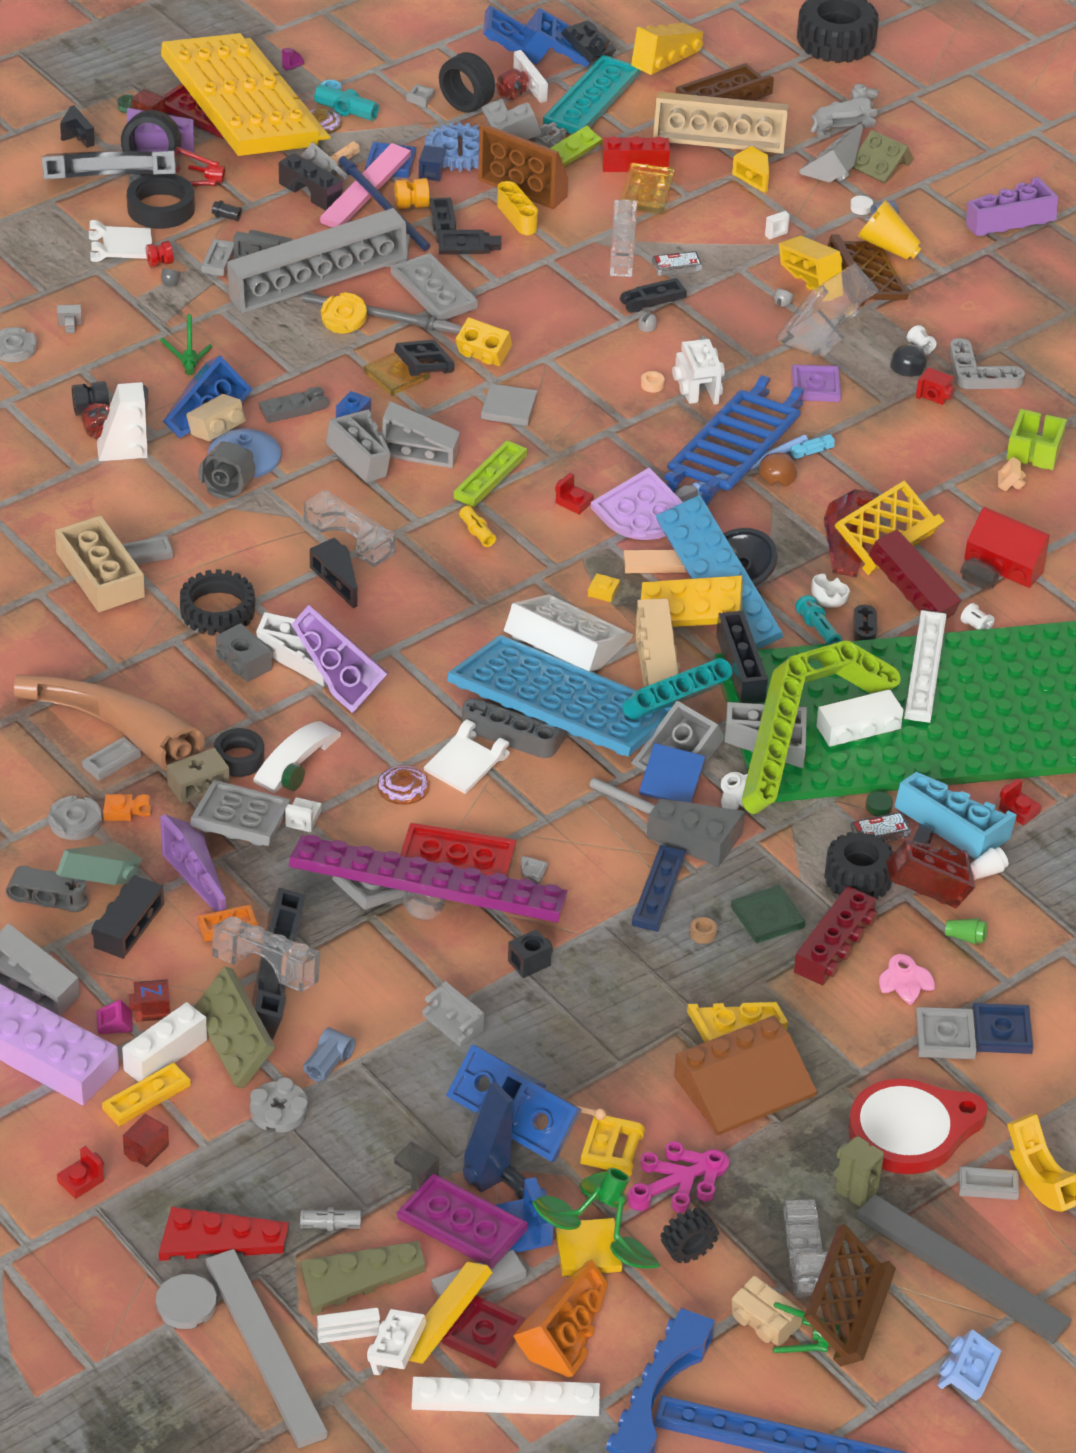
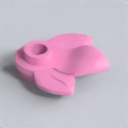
M905 954L893 956L889 961L888 969L879 978V986L882 993L896 991L909 1005L915 1002L921 989L933 991L935 988L934 979L930 972L923 967L917 966L915 961ZM899 964L905 965L907 968L903 969Z

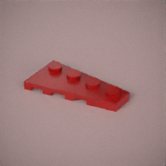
M171 1207L158 1253L159 1261L170 1260V1256H185V1259H198L197 1255H217L232 1249L235 1252H243L244 1256L284 1253L289 1232V1222Z

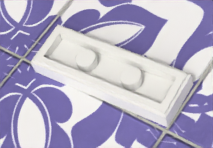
M522 50L514 51L513 70L540 103L547 102L548 83Z

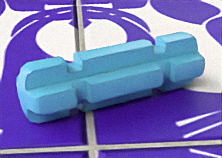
M831 434L821 436V439L818 437L802 442V445L798 443L790 447V454L794 459L804 457V454L808 456L821 452L824 449L828 450L835 446V439Z

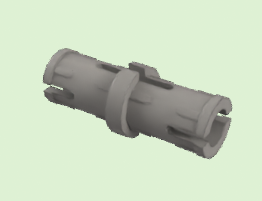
M328 1207V1210L301 1209L300 1229L320 1228L327 1229V1231L341 1228L361 1229V1210H334V1207Z

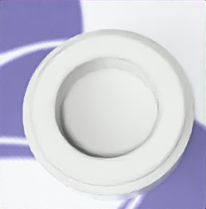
M855 196L851 199L850 209L857 215H867L871 213L870 209L873 201L867 196Z

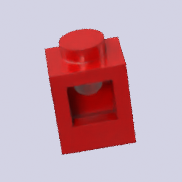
M928 367L918 379L916 398L920 400L923 397L944 405L947 400H951L955 391V388L952 387L954 377Z

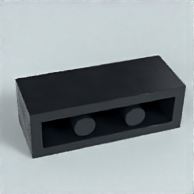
M136 875L127 884H124L114 902L108 904L104 915L100 920H96L92 926L91 934L93 935L94 948L124 959L164 906L163 885Z

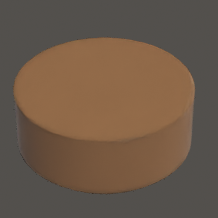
M707 917L696 918L690 924L689 935L697 943H711L717 936V924Z

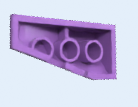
M310 605L291 624L328 685L332 695L352 713L389 674L371 656Z
M166 814L160 816L162 855L214 912L226 910V898L203 834L191 827L189 822Z

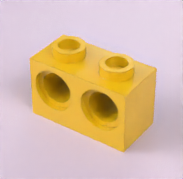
M469 317L455 339L458 351L463 356L474 357L485 364H494L499 367L513 345L509 331Z

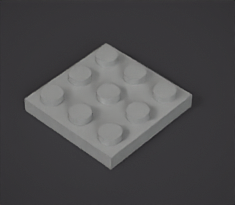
M213 780L193 813L190 826L198 828L203 832L222 834L230 839H241L249 841L254 845L269 846L285 817V809L290 804L291 799Z

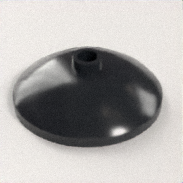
M738 528L723 533L754 586L756 587L768 579L773 573L778 560L777 549L773 540L766 533L753 528Z

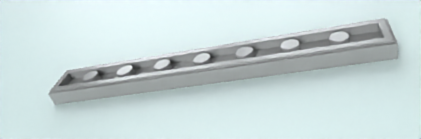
M232 1249L206 1258V1266L298 1449L327 1439V1430L235 1250Z

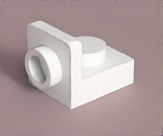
M296 797L293 805L288 804L285 809L286 827L312 832L322 811V803Z

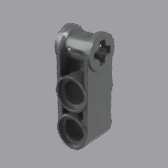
M18 866L6 888L7 896L16 902L36 904L42 907H52L70 912L82 911L88 905L87 896L84 894L86 889L85 880L61 877L54 871Z

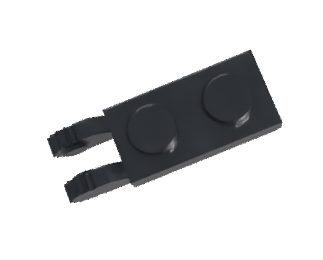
M451 197L429 198L430 215L437 243H439V230H456Z
M674 278L621 293L620 301L626 305L628 312L634 313L641 311L643 307H652L687 298V291L680 281Z

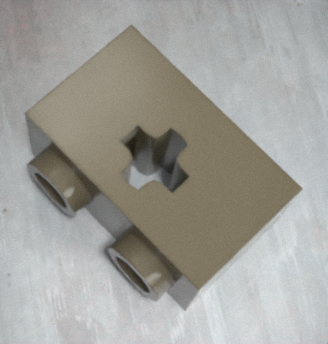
M215 748L166 765L167 785L181 804L204 796L213 780L229 784V767Z

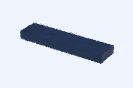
M660 845L633 915L632 926L656 932L659 931L684 864L686 850Z

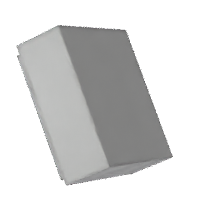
M416 84L407 94L406 101L426 107L435 97V90Z

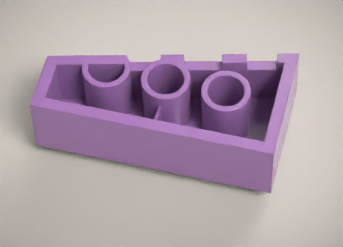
M1039 177L1032 179L1030 184L1026 185L1025 182L1017 184L1016 189L1009 190L1005 188L999 190V195L988 194L968 201L966 226L976 236H984L987 233L997 231L1005 232L1013 228L1046 224L1049 221L1056 220L1058 196Z

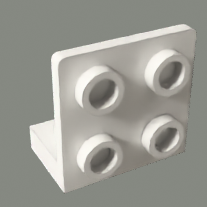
M710 339L682 342L681 350L693 378L713 376L712 382L704 384L713 404H719V395L723 394L721 377L724 376L725 370L723 363L718 360L717 349L713 348Z

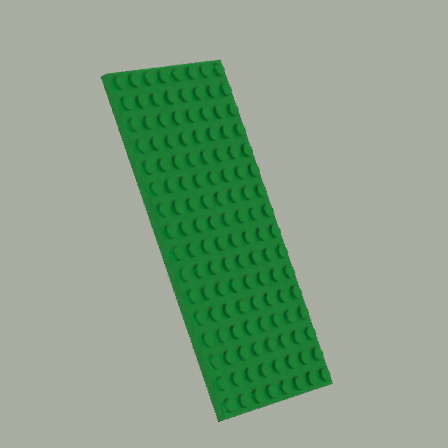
M1076 621L944 633L930 723L904 719L917 635L851 641L893 666L899 672L901 681L891 692L903 708L901 729L829 747L816 726L818 707L869 695L870 693L838 674L804 683L799 707H807L803 768L785 763L775 802L866 794L876 791L899 790L900 782L915 772L946 785L1076 773ZM818 644L758 650L768 678L767 693L772 673L776 667L791 656L828 645ZM714 654V660L718 658L724 659L723 654ZM819 660L808 661V664L813 669L824 667ZM730 677L721 684L726 705L727 702L739 703ZM740 748L748 774L753 752Z

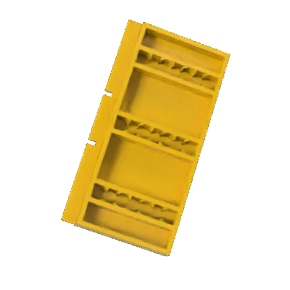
M241 33L162 42L161 57L238 156L307 148L312 142L318 146L319 140L330 139V135L251 38H244Z

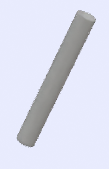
M592 778L589 787L647 814L655 807V805L597 778Z

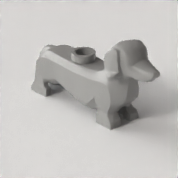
M855 84L851 91L850 101L841 103L835 101L830 106L819 108L811 116L813 120L811 132L814 133L816 131L818 139L822 140L830 138L831 134L826 131L832 127H851L858 125L860 122L864 128L874 127L876 120L872 117L877 116L878 110L873 109V102L871 100L877 98L879 90L867 88L863 84Z

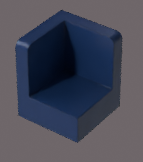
M424 145L419 158V179L427 178V180L441 181L442 161L446 153L445 148Z

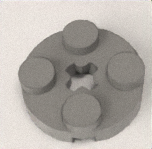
M280 1078L277 1081L265 1083L251 1092L250 1115L258 1127L267 1130V1127L276 1128V1132H288L299 1127L305 1120V1115L308 1111L307 1096L299 1086L293 1084L291 1079ZM275 1104H283V1105H284V1108H283V1109H280L279 1107H274V1108H273V1106H274Z

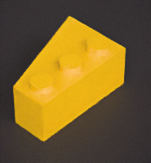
M801 235L779 243L781 265L796 279H803L807 283L806 288L809 291L815 290L819 294L818 299L821 302L844 294L840 251Z

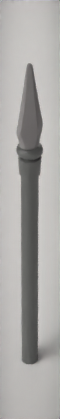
M304 293L302 301L323 305L329 297ZM366 305L367 315L418 325V327L431 331L436 329L442 332L459 333L462 329L460 325L445 320H436L435 317L416 316Z

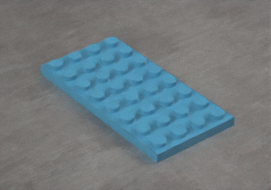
M502 635L493 639L450 670L447 681L455 684L458 688L470 690L479 694L482 698L494 700L506 708L518 710L528 717H534L546 722L549 726L561 728L573 736H580L592 741L595 745L604 746L614 750L619 755H626L628 757L653 737L659 724L672 708L670 706L640 719H630L623 711V702L637 690Z

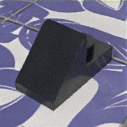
M75 105L70 106L60 122L61 141L76 137L86 148L95 146L94 127Z

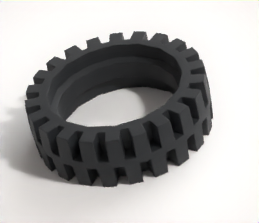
M216 569V573L207 570L205 575L201 572L197 573L196 578L190 577L180 590L181 617L187 626L190 625L192 630L198 629V632L201 634L208 631V635L214 636L215 632L220 634L240 623L243 626H248L250 620H253L255 613L253 585L251 582L248 583L246 577L241 578L239 573H235L232 576V571L226 570L224 574L221 572V569ZM210 593L231 594L242 601L236 608L226 612L204 611L193 604L201 596Z

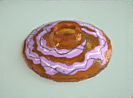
M402 765L391 767L384 771L378 778L377 783L379 794L385 800L402 805L417 803L424 799L429 793L430 788L428 776L423 771L412 766Z

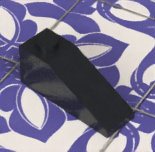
M336 538L329 539L310 548V568L352 608L357 607L358 587L348 548L342 545Z

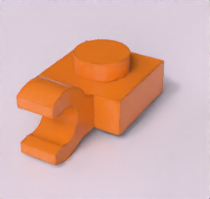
M106 794L103 810L104 821H131L132 815L150 816L152 808L149 805L150 795H139L133 800V794Z

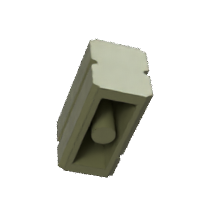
M859 1136L854 1137L849 1143H844L837 1152V1158L840 1161L834 1172V1177L837 1178L836 1192L845 1198H850V1201L859 1207H862L874 1194L877 1195L884 1152L873 1145L869 1146V1143Z

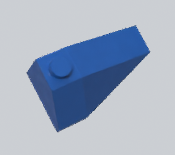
M220 355L207 361L193 377L163 422L178 438H181L191 432L186 416L187 413L221 394L240 399L242 403L253 389Z

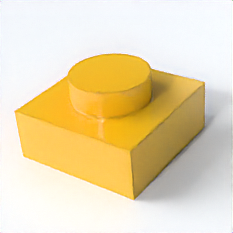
M596 573L588 588V596L612 602L620 587V579Z

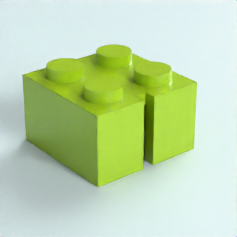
M1020 409L1010 435L1006 460L1014 457L1023 464L1033 462L1032 466L1054 470L1064 442L1067 419L1046 415L1042 436H1039L1041 413Z

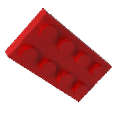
M410 823L400 855L409 858L422 857L429 862L438 864L446 862L462 869L475 868L484 875L491 876L492 874L499 873L508 877L516 849V840Z

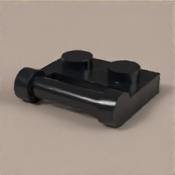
M435 340L400 342L395 345L394 352L408 366L411 376L441 371L443 373H452L454 371L455 365L453 360Z

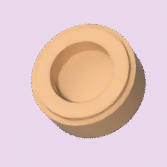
M656 371L646 372L641 376V387L647 392H659L664 388L665 378Z

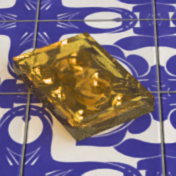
M631 163L620 198L619 208L663 214L674 179L675 169Z

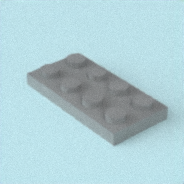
M431 253L391 266L393 277L436 320H447L448 318L478 308V300Z

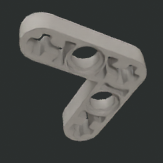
M956 338L951 341L949 355L955 380L959 387L964 389L1019 388L1023 385L1025 372L1020 367H977L971 343L964 338Z

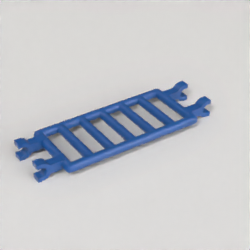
M763 375L760 376L756 385L749 392L739 390L668 463L667 466L670 471L665 474V479L668 480L667 486L674 493L679 483L686 476L706 483L699 487V492L703 493L701 497L706 506L709 505L713 496L720 488L726 491L731 490L800 417L801 412L796 408H800L803 405V401L799 399L804 393V389L794 387L790 396L783 404L765 398L769 394V389H766V386L770 382V378ZM745 400L788 416L783 420L740 405L739 403ZM734 412L776 428L772 432L729 417L728 415ZM719 424H723L765 440L762 443H758L716 427ZM709 435L754 452L749 456L705 439ZM698 447L742 464L737 468L693 451ZM686 459L728 474L730 477L724 480L681 463Z

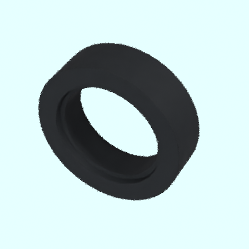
M147 174L135 179L127 188L128 215L134 222L148 228L166 229L182 225L195 212L194 188L187 179L175 174ZM153 195H171L181 200L176 204L165 207L150 206L141 202V200Z

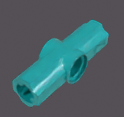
M320 84L314 94L315 102L334 108L335 112L340 116L345 117L352 114L374 121L380 111V104L360 97L353 89L341 91Z

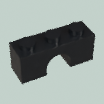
M293 153L279 161V184L294 193L307 186L311 195V203L325 211L342 195V179L298 154Z

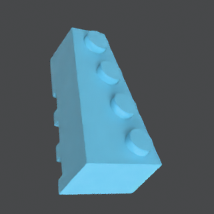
M918 772L900 782L894 806L918 823L934 827V833L974 859L980 857L988 849L1000 847L1010 840L1017 814L1007 811L1006 814L995 810L996 805L985 802L983 805L970 799L971 795L963 791L952 792L948 790V785Z

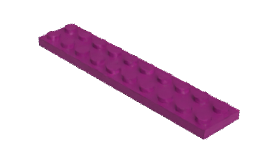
M301 835L290 856L288 866L557 923L559 922L568 890L561 889L557 885L549 884L545 886L535 884L529 879L516 880L499 873L489 876L481 874L480 870L475 868L462 869L446 862L439 864L429 862L422 857L409 858L393 851H375L369 846L356 847L347 845L346 842L340 840H322L316 835Z

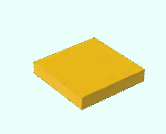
M614 1218L581 1220L580 1227L574 1230L554 1228L562 1276H572L591 1259L601 1273L622 1272V1261L610 1249L611 1243L615 1241Z

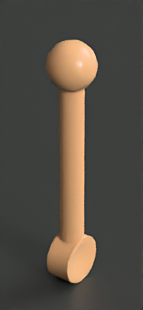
M577 1106L582 1109L581 1113L593 1115L598 1120H603L606 1116L603 1109L593 1110Z

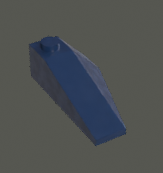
M496 1081L490 1084L471 1123L464 1154L463 1175L469 1184H473L480 1192L502 1182L500 1176L504 1175L501 1173L506 1167L510 1166L513 1099Z

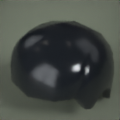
M904 344L893 352L890 367L894 372L902 376H920L926 367L927 356L924 350L917 345Z

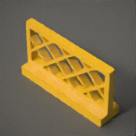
M904 480L838 521L835 527L865 563L862 569L867 575H870L878 570L879 567L874 564L869 554L862 547V542L874 545L875 541L879 539V531L890 533L896 530V521L907 523L906 531H899L914 547L933 535L945 521L939 514L933 516ZM902 490L908 497V502L898 500L897 492ZM880 503L891 504V512L880 510ZM896 506L907 508V517L896 514ZM912 510L920 512L925 519L921 521L912 518ZM863 513L873 514L874 523L864 521ZM880 517L891 519L890 527L879 525ZM847 523L858 525L857 534L850 532L845 525ZM863 527L873 529L874 537L862 535Z

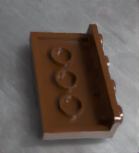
M745 63L677 86L676 93L753 101L773 93L774 78L771 75L760 76Z

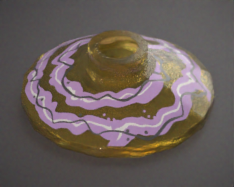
M327 108L309 110L328 134L336 132L341 128L343 120L338 112Z

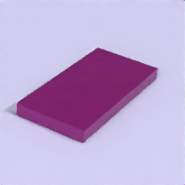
M434 1173L397 1212L399 1220L483 1265H488L491 1269L528 1230L526 1221Z

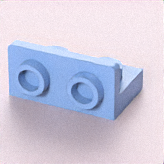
M972 1329L963 1337L958 1335L949 1347L951 1354L939 1369L941 1377L937 1386L943 1389L952 1383L976 1401L983 1395L1002 1350Z

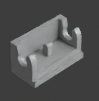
M446 981L425 998L427 1003L432 1004L422 1010V1016L459 1047H462L483 1032L484 1012Z

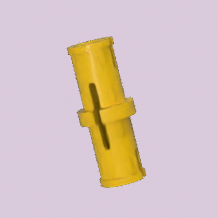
M471 506L463 507L459 512V517L468 526V531L471 535L476 536L484 547L492 546L496 541V536L487 527L485 519L479 517Z

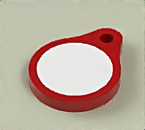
M911 1079L884 1080L867 1087L854 1100L848 1126L849 1136L851 1140L859 1136L867 1141L869 1146L873 1145L883 1151V1170L898 1174L925 1173L947 1162L966 1139L984 1127L988 1108L983 1098L974 1093L947 1090Z

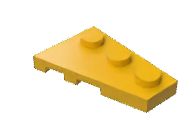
M777 1002L742 1003L740 1007H724V1003H713V1007L698 1008V1004L687 1005V1013L704 1042L773 1015L777 1017L786 1030L788 1028V1021Z

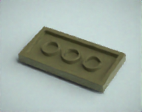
M223 967L194 1008L206 1017L207 1034L234 1085L245 1088L275 1049V1045L234 970Z

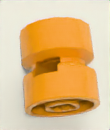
M427 178L414 179L412 183L407 179L395 180L394 194L397 210L410 209L411 205H414L416 208L429 207Z

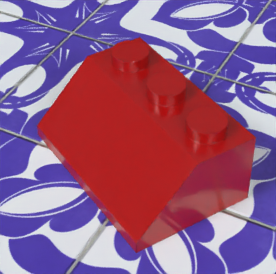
M637 136L632 138L603 137L601 141L603 172H669V138H641Z
M983 507L967 540L964 560L1031 588L1044 573L1050 534Z

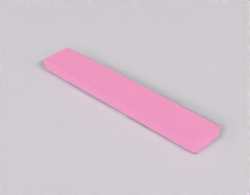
M391 143L362 174L379 190L411 157V150ZM355 180L320 216V223L332 228L347 223L372 196Z

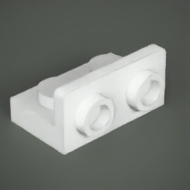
M390 1309L386 1320L380 1324L379 1334L374 1344L369 1346L367 1359L371 1364L374 1375L380 1376L385 1366L405 1369L427 1323L424 1314Z

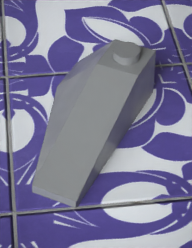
M860 123L842 134L829 147L817 154L816 160L808 161L798 170L800 174L826 182H831L835 179L841 181L850 175L848 171L855 164L863 130L862 124Z

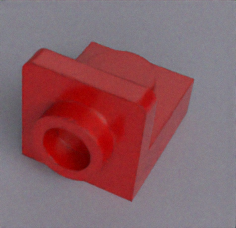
M569 473L563 479H560L555 486V503L580 515L594 501V495L575 486V475Z
M1017 779L1002 788L999 810L1005 814L1007 811L1017 814L1015 821L1024 826L1040 814L1042 805L1021 792L1023 781Z
M86 1146L80 1148V1160L57 1174V1182L75 1199L104 1181L103 1159L98 1153H93Z

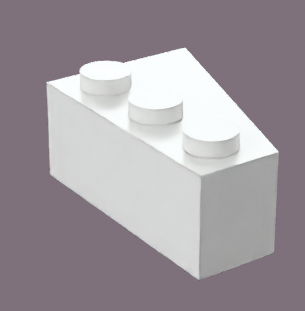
M142 382L118 384L109 407L110 411L107 420L103 424L102 434L97 441L99 461L148 458Z

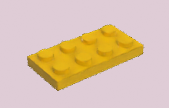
M742 576L642 582L641 600L668 599L672 627L717 624L718 613L742 611Z

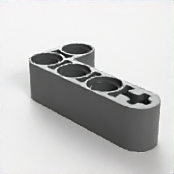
M469 699L462 706V723L466 719L474 722L476 727L472 731L476 732L477 736L494 742L502 738L509 742L508 747L540 758L552 757L567 737L566 730L549 726L542 720L539 721L482 700Z

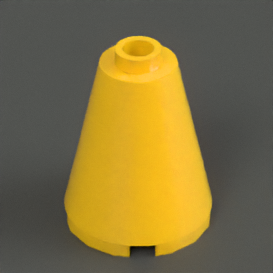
M886 200L857 235L861 239L906 260L909 257L914 259L922 249L918 246L921 243L920 240Z

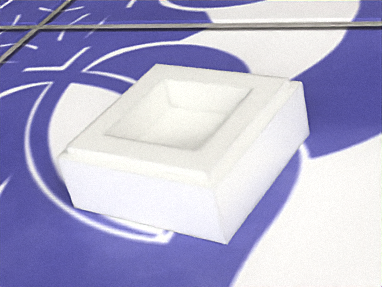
M783 211L767 217L765 236L770 240L787 234L790 215Z

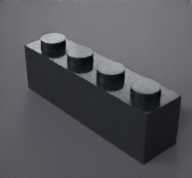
M744 611L718 613L716 637L724 659L732 667L731 680L739 703H764L766 701L768 678Z

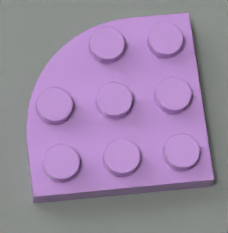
M647 468L592 501L591 509L609 528L618 534L633 539L652 540L665 537L657 522L656 515L683 502L650 468Z

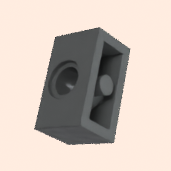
M241 623L216 635V656L246 682L272 670V651Z

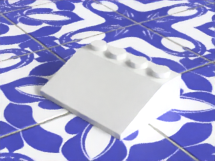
M550 594L512 603L504 631L511 634L514 640L530 643L536 650L544 653L548 652L558 659L590 672L601 669L633 637L632 633Z

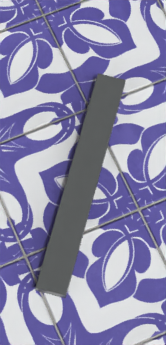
M876 1194L857 1211V1219L1052 1344L1070 1327L1071 1318Z

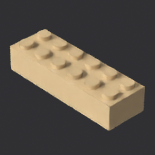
M658 92L653 138H669L670 143L741 150L753 146L762 152L783 154L789 104Z

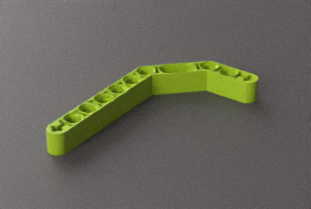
M841 641L791 656L776 667L772 673L742 795L744 808L751 814H758L775 802L804 683L838 674L868 693L873 694L892 690L899 685L901 677L897 669L850 641ZM819 660L824 667L813 669L808 664V661Z

